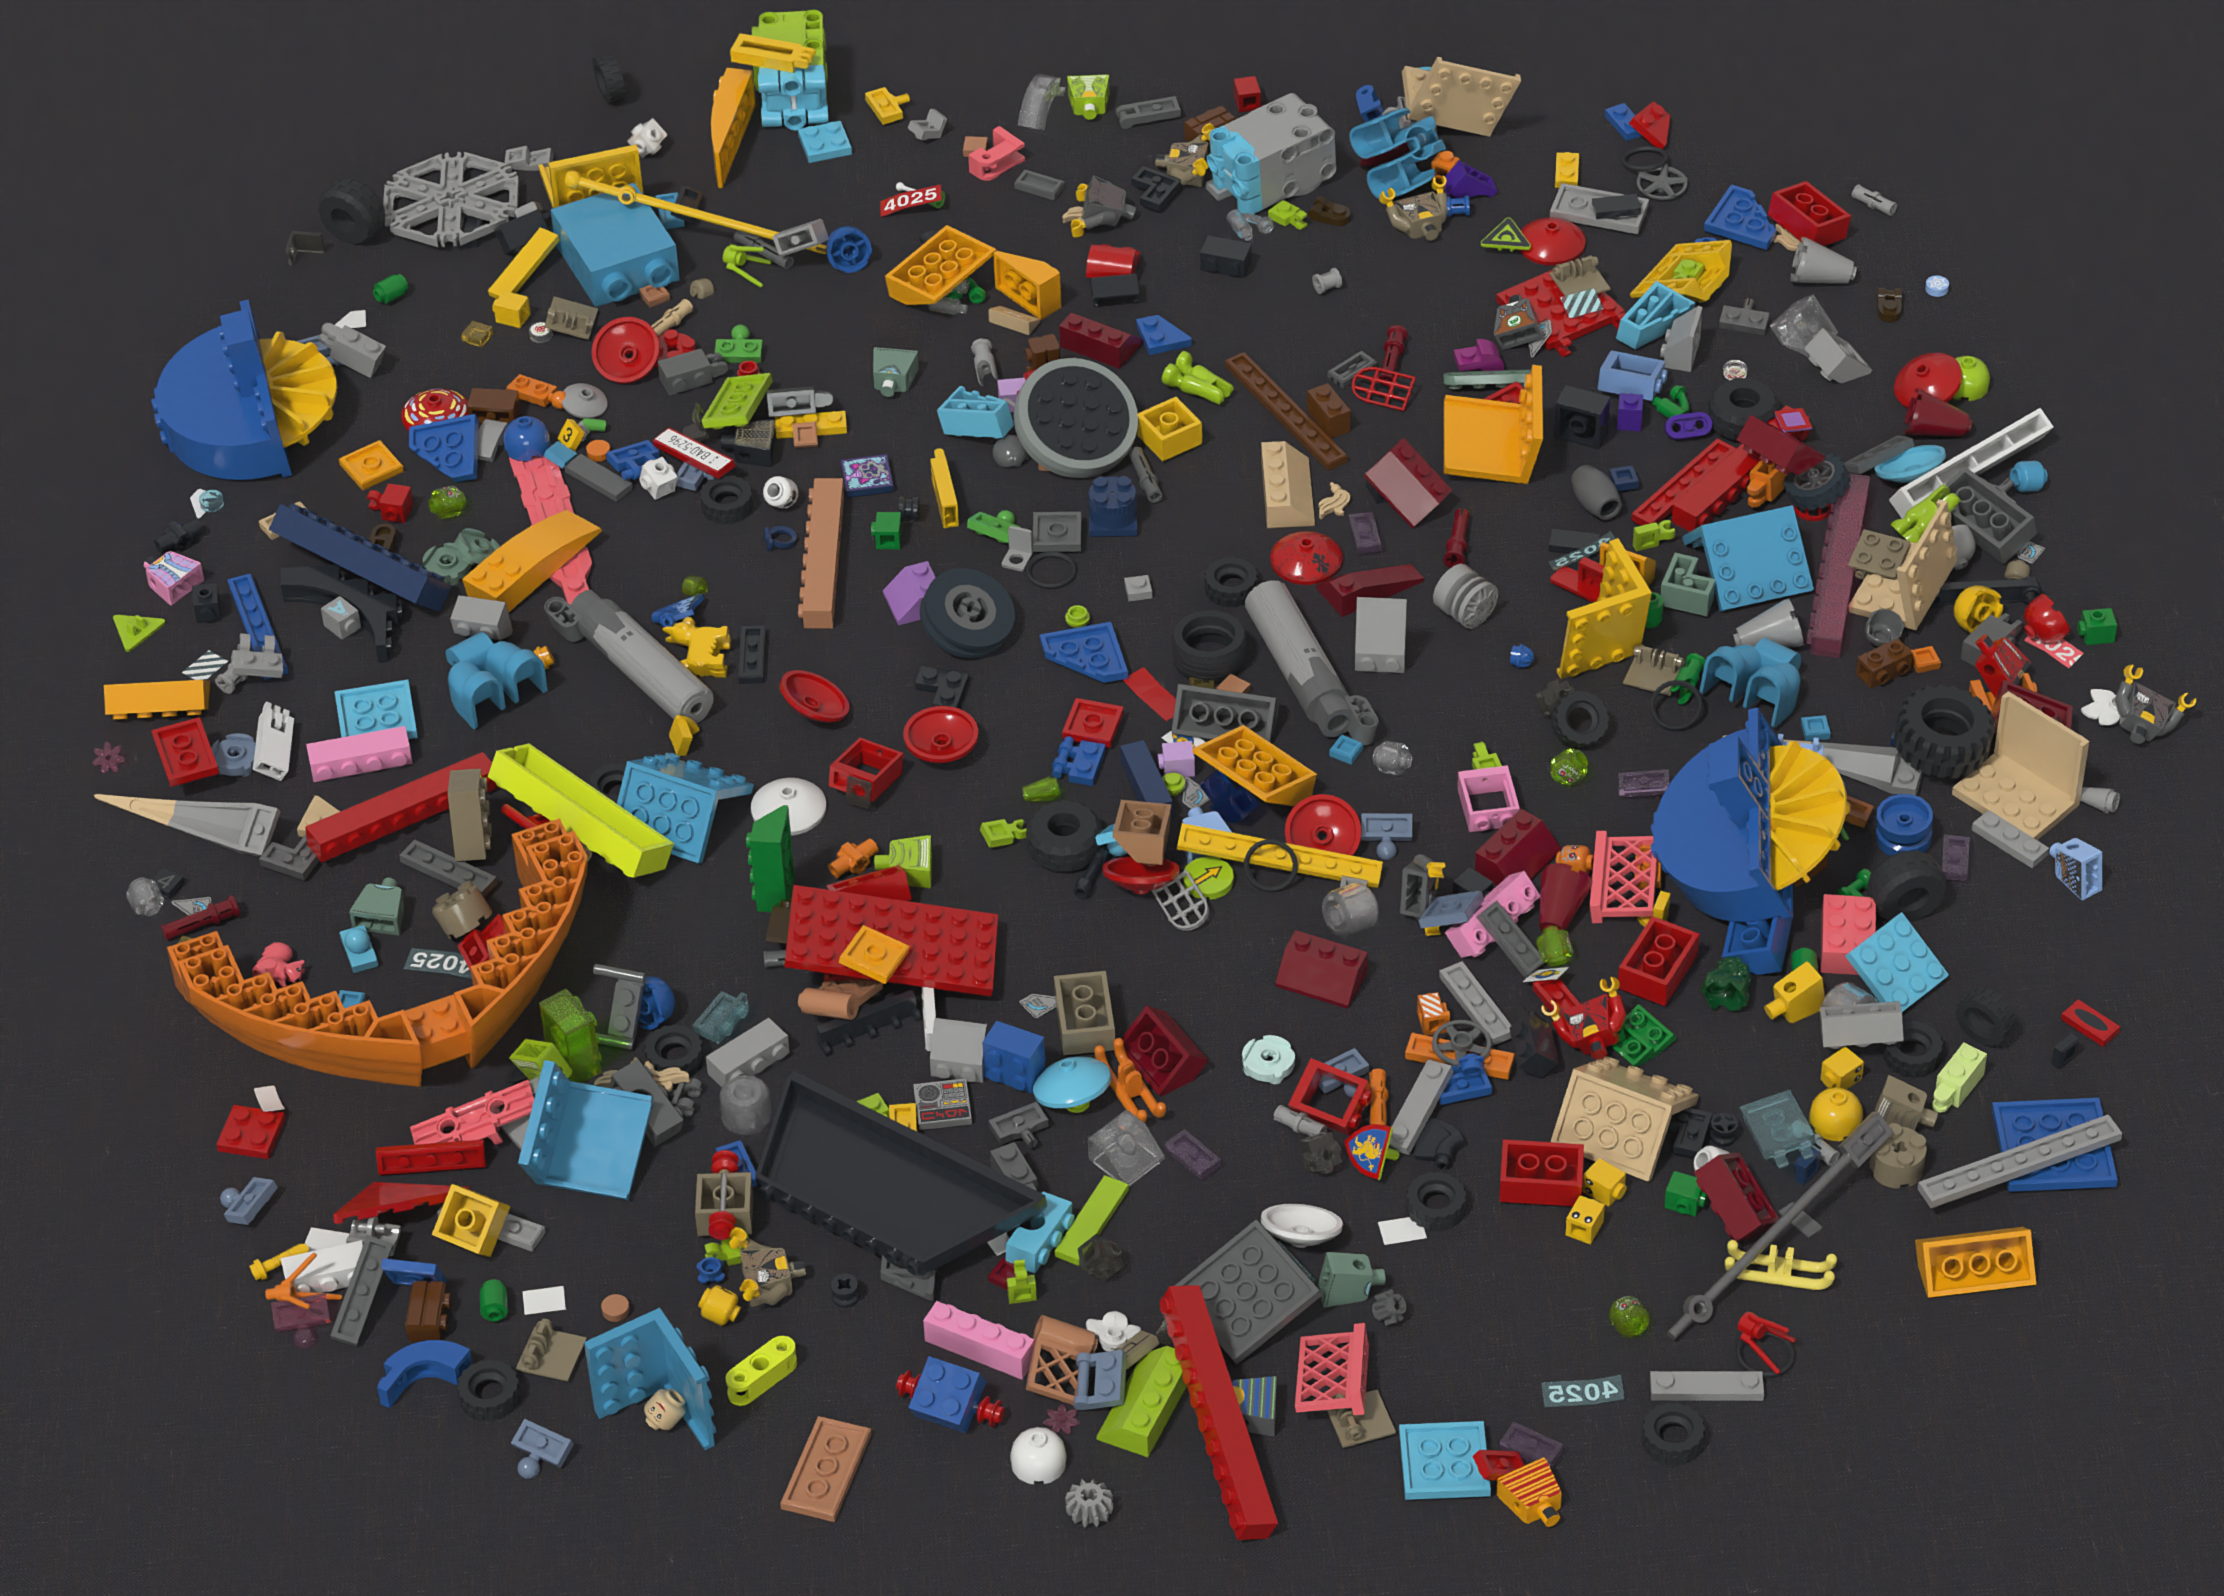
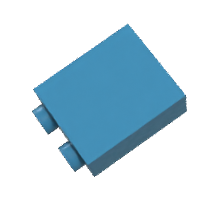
M635 183L629 184L636 189L637 193L642 194ZM600 193L551 209L553 232L560 239L556 247L595 307L613 301H621L628 296L638 294L640 288L648 285L661 288L669 283L680 280L676 244L649 205L635 201L632 204L626 205L621 203L617 196Z

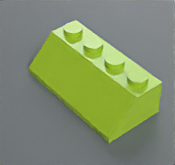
M1165 1346L1150 1351L1137 1362L1125 1384L1124 1405L1112 1407L1097 1435V1440L1149 1457L1187 1387L1183 1381L1180 1362L1175 1357V1348Z

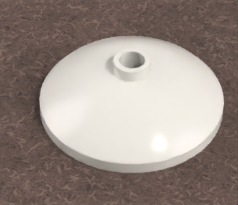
M799 778L774 780L760 788L751 802V814L754 821L783 805H788L791 836L813 829L822 821L826 813V799L822 790L815 784Z
M1275 1205L1265 1209L1261 1214V1224L1269 1233L1281 1241L1298 1248L1329 1241L1341 1233L1343 1226L1341 1218L1333 1212L1310 1205Z

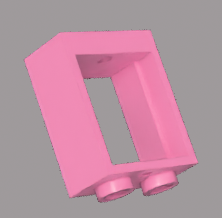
M1508 766L1458 772V793L1469 832L1500 829L1520 810ZM1503 791L1507 804L1506 808L1473 812L1469 795Z

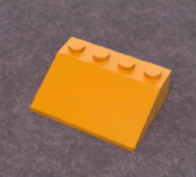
M946 225L885 275L889 296L905 305L936 304L989 260L997 250Z
M1244 725L1193 748L1192 752L1265 802L1295 807L1303 799L1312 796L1317 774Z

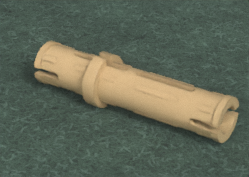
M683 299L677 306L668 309L664 316L651 326L659 337L673 326L679 325L682 318L693 311L692 304L687 299Z

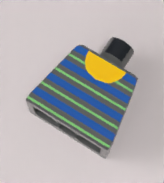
M1277 1376L1232 1381L1248 1432L1274 1436Z

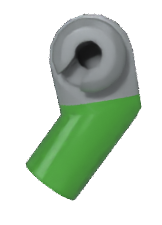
M585 418L579 422L578 425L585 432L581 441L586 440L587 434L592 430L604 432L606 420Z

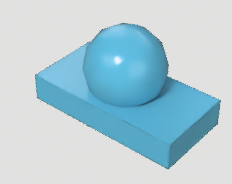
M1112 824L1096 835L1097 845L1107 843V849L1110 854L1116 857L1125 856L1128 853L1112 837L1115 825Z
M364 925L339 932L353 973L378 967V961Z

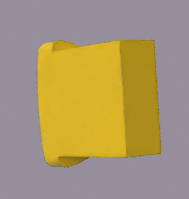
M681 715L675 717L669 737L676 754L686 756L693 738L692 735L699 731V727L694 720Z
M1660 891L1653 908L1654 917L1667 921L1671 893ZM1638 916L1637 920L1645 927L1652 916Z

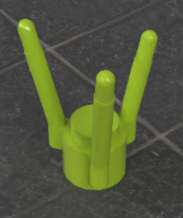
M733 244L726 247L723 253V262L727 264L726 268L735 271L758 287H763L761 282L738 268V266L744 265L746 260L771 264L770 260L746 255L743 252H763L764 248L736 246Z

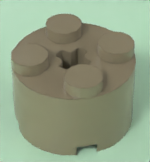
M471 881L460 885L457 888L458 891L452 895L445 893L436 899L437 905L432 908L434 917L449 939L452 938V935L457 938L480 925L479 918L484 915L487 919L492 914L490 906L477 886L473 885Z
M1897 1123L1888 1124L1893 1133L1870 1156V1168L1873 1176L1879 1183L1890 1188H1900V1185L1905 1184L1912 1186L1921 1179L1924 1172L1926 1138L1916 1131L1902 1127Z

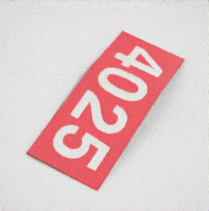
M2027 637L2024 640L2045 651L2068 668L2084 654L2064 639L2049 644L2042 643L2035 637L2033 639Z

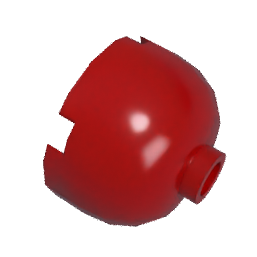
M2043 593L2027 605L2024 611L2026 626L2023 629L2030 639L2035 637L2042 643H2055L2070 634V628L2060 610L2056 611L2052 607L2053 601Z

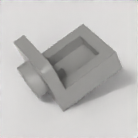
M930 109L926 120H912L909 123L908 129L920 140L941 138L947 118L937 110Z

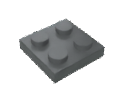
M1033 512V552L1081 551V512Z

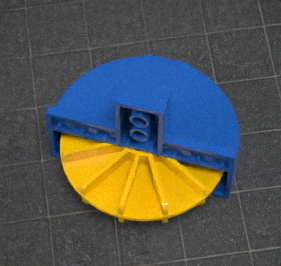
M249 299L240 301L241 311L221 315V326L190 341L167 363L158 380L157 388H154L155 398L151 399L154 412H158L154 414L158 428L160 427V430L163 429V431H160L163 445L168 444L170 453L174 452L185 465L202 474L232 480L256 479L280 473L283 478L292 476L286 447L295 442L306 446L309 443L307 435L318 427L323 420H331L333 417L332 406L338 389L336 376L330 362L318 351L317 346L313 342L303 344L285 340L284 333L279 331L275 333L272 339H260Z
M1757 707L1748 710V721L1745 723L1746 729L1734 732L1714 743H1710L1708 747L1700 751L1678 772L1666 789L1657 812H1654V823L1651 824L1653 834L1651 852L1653 857L1658 858L1663 871L1669 874L1686 899L1694 907L1712 917L1728 921L1747 922L1780 916L1781 919L1793 917V883L1800 878L1805 883H1808L1810 878L1807 873L1824 858L1829 850L1837 851L1839 849L1840 843L1837 837L1842 829L1846 814L1850 812V804L1847 801L1844 782L1833 764L1819 753L1801 747L1797 741H1790L1787 746L1782 745Z

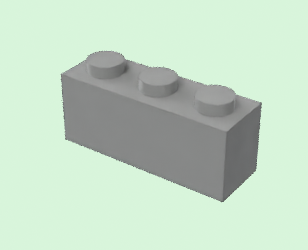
M1900 1001L1820 1007L1823 1047L1839 1049L1846 1045L1865 1047L1872 1043L1891 1045L1897 1043V1041H1904Z
M767 1018L706 1056L708 1075L728 1092L789 1054L788 1035L770 1018Z

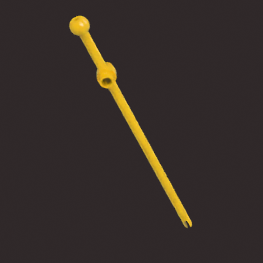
M568 171L564 183L567 187L576 188L581 186L617 196L619 201L626 205L632 204L635 201L773 240L775 234L779 233L637 193L636 189L631 185L618 188L582 178L576 171ZM823 244L806 248L807 250L827 254L825 250H822L826 249V245Z

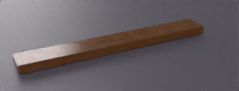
M1245 352L1225 360V367L1328 471L1348 462V455Z

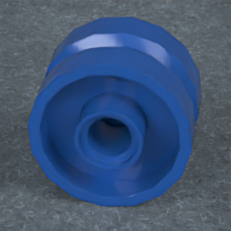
M1898 794L1882 801L1877 808L1876 842L1879 848L1889 856L1911 850L1925 853L1932 842L1933 811L1930 805L1924 799L1912 794Z

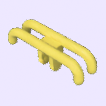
M1730 1240L1727 1244L1728 1253L1731 1257L1725 1259L1726 1271L1736 1263L1735 1260L1738 1261L1746 1253L1738 1248V1242L1735 1240ZM1771 1245L1769 1255L1759 1254L1751 1263L1768 1266V1272L1745 1269L1737 1277V1279L1822 1290L1832 1285L1835 1279L1834 1273L1830 1270L1835 1267L1837 1257L1835 1254H1829L1824 1262L1793 1259L1794 1248L1788 1247L1785 1257H1777V1245ZM1792 1270L1824 1273V1277L1821 1279L1791 1276Z

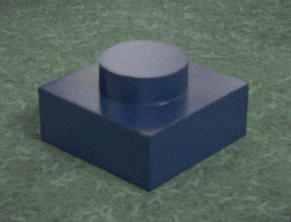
M1633 465L1609 469V477L1618 491L1639 487V480Z
M1811 1148L1805 1155L1801 1154L1797 1158L1794 1165L1796 1169V1182L1804 1186L1819 1170L1821 1152Z

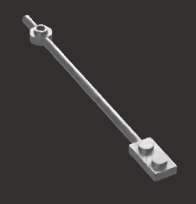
M1872 1112L1838 1146L1843 1155L1704 1295H1691L1685 1300L1683 1306L1684 1315L1667 1332V1335L1672 1340H1675L1692 1322H1706L1713 1312L1712 1302L1849 1164L1853 1168L1860 1167L1893 1133L1879 1112ZM1694 1305L1697 1306L1696 1313L1694 1312Z

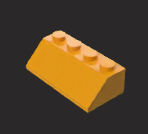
M210 680L104 685L105 715H112L113 719H128L127 714L137 713V718L152 717V712H162V717L177 716V711H187V715H202V710L208 709Z
M2017 1227L1915 1240L1918 1268L1928 1298L2036 1285L2030 1229Z

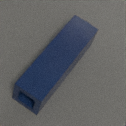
M1141 740L1121 745V765L1137 800L1140 802L1172 804L1171 819H1173V801L1145 741Z

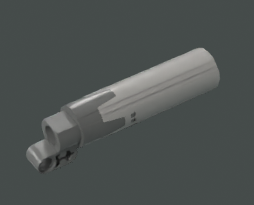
M1270 580L1254 587L1245 600V608L1310 721L1318 724L1323 735L1327 737H1337L1348 731L1352 739L1362 742L1363 745L1373 743L1379 722L1377 715L1366 698L1358 695H1348L1285 584L1280 581Z
M585 590L574 598L571 605L561 597H552L545 603L544 609L552 627L566 640L575 642L585 637L671 718L675 719L677 715L689 717L698 723L707 716L714 701L713 692L613 600L601 599L592 590Z

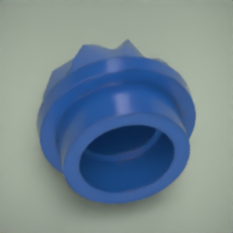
M1520 644V646L1513 645L1510 664L1516 665V668L1519 669L1529 666L1534 660L1532 649L1524 646V644Z

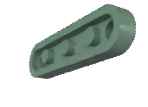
M1531 370L1444 373L1443 377L1444 384L1448 385L1449 389H1460L1462 385H1472V388H1485L1486 384H1495V387H1507L1509 383L1516 381L1524 387L1525 375L1530 374Z

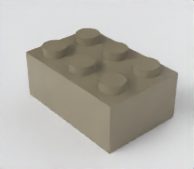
M481 769L450 771L448 801L455 861L486 859L487 850L491 849L492 825L488 819L490 806L489 800H486L487 779L482 778Z
M1106 971L1054 976L1055 1002L1063 1055L1092 1053L1098 1045L1103 1046L1105 1051L1114 1050L1115 1027Z

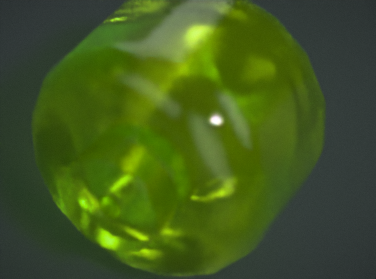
M690 575L682 583V592L688 596L705 594L708 584L703 577Z

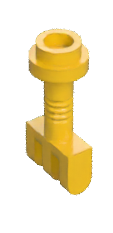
M300 1243L260 1263L259 1259L253 1261L254 1264L249 1266L255 1280L262 1279L263 1281L267 1279V1272L282 1265L281 1258L307 1253L309 1247L306 1244Z

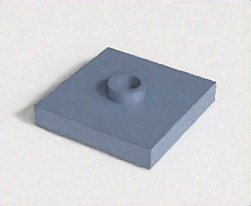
M1482 891L1435 897L1418 920L1420 927L1428 928L1468 922L1484 900Z

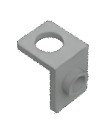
M1009 526V550L1001 565L1004 568L1023 572L1033 555L1032 531ZM1013 557H1021L1023 559L1019 564H1013L1009 560Z

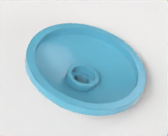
M1938 445L1912 447L1875 466L1877 476L1884 480L1896 483H1911L1940 466L1946 457V452L1943 447Z
M1091 1057L1062 1059L1047 1067L1038 1076L1033 1085L1035 1099L1040 1104L1051 1108H1069L1087 1103L1101 1095L1108 1088L1111 1082L1110 1069L1104 1062Z

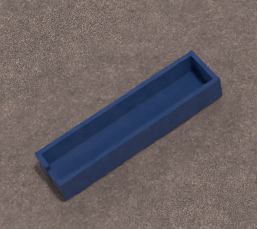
M293 503L290 506L279 505L268 530L415 604L441 611L452 585L444 582V576L426 570V567L415 562L412 563L408 561V558L397 553L394 554L390 552V549L371 542L372 540L356 535L352 530L338 526L330 519L316 515L317 513Z

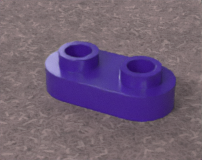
M1704 412L1674 415L1666 421L1664 431L1673 440L1702 437L1711 430L1712 420ZM1695 422H1701L1702 429H1697ZM1672 425H1678L1679 432H1674Z

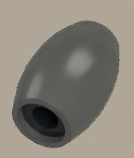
M1583 465L1576 469L1571 477L1573 491L1581 505L1589 513L1603 520L1616 516L1622 504L1619 492L1612 480L1604 472L1591 465Z

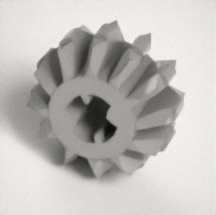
M1094 1478L1090 1483H1086L1082 1479L1080 1486L1072 1484L1070 1492L1065 1497L1068 1516L1072 1517L1074 1524L1082 1521L1085 1528L1089 1523H1093L1097 1527L1099 1520L1107 1522L1109 1514L1113 1511V1495L1111 1490H1107L1104 1482L1096 1485Z

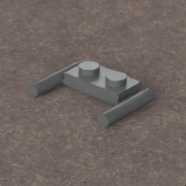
M595 964L593 974L617 978L618 982H616L608 1028L609 1035L584 1031L582 1041L633 1051L646 973Z

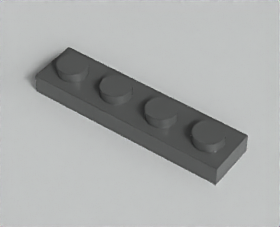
M415 839L399 855L401 863L455 888H458L467 881H471L473 885L477 886L484 898L497 885L496 876L463 861H455L454 857Z
M369 1235L366 1236L330 1339L357 1347L384 1273L381 1268L382 1259H389L393 1243Z

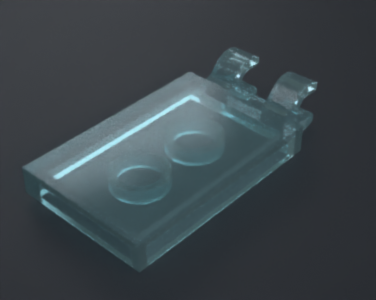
M1790 1089L1740 1106L1741 1115L1765 1160L1774 1158L1778 1168L1788 1166L1789 1163L1785 1155L1796 1149L1800 1150L1804 1160L1814 1157L1811 1146L1816 1143L1815 1135Z

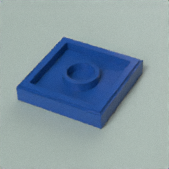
M382 1259L381 1268L393 1284L412 1286L414 1281H427L428 1283L435 1281L444 1282L446 1285L447 1278L436 1264Z

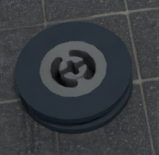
M957 568L939 574L930 583L920 604V620L929 638L944 651L963 658H981L996 652L1004 644L1014 624L1015 609L1008 592L994 578L977 570ZM960 604L955 613L953 606ZM980 614L982 621L975 622L978 615Z

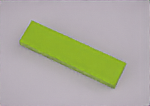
M1104 1175L1057 1246L1055 1257L1080 1266L1129 1191V1184Z

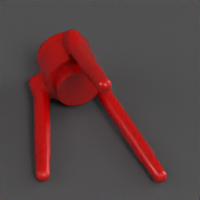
M1746 1312L1741 1317L1737 1327L1738 1331L1742 1332L1740 1339L1748 1343L1775 1374H1779L1780 1370L1752 1339H1761L1766 1331L1792 1343L1796 1339L1787 1334L1789 1332L1787 1327L1758 1317L1752 1312Z

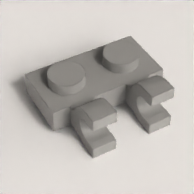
M240 633V644H238L237 650L232 651L231 656L232 674L282 678V654L274 653L275 636L265 635L262 652H251L250 634Z

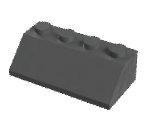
M1178 684L1171 733L1214 739L1244 725L1271 743L1277 723L1280 698Z

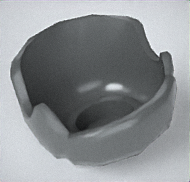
M1006 435L997 440L993 446V459L1001 467H1020L1025 459L1029 460L1030 458L1018 436Z
M1883 608L1871 613L1866 623V638L1871 644L1880 647L1884 643H1889L1897 638L1900 639L1904 623L1900 615L1892 610Z

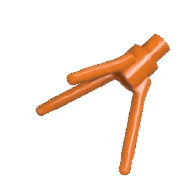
M312 1253L280 1285H276L272 1289H266L265 1292L267 1300L287 1301L305 1309H309L310 1305L297 1298L342 1300L343 1296L296 1291L293 1281L317 1257L316 1253Z

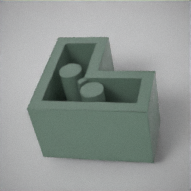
M1674 553L1661 584V596L1663 597L1664 607L1702 616L1708 615L1714 601L1715 579L1697 575L1698 558Z

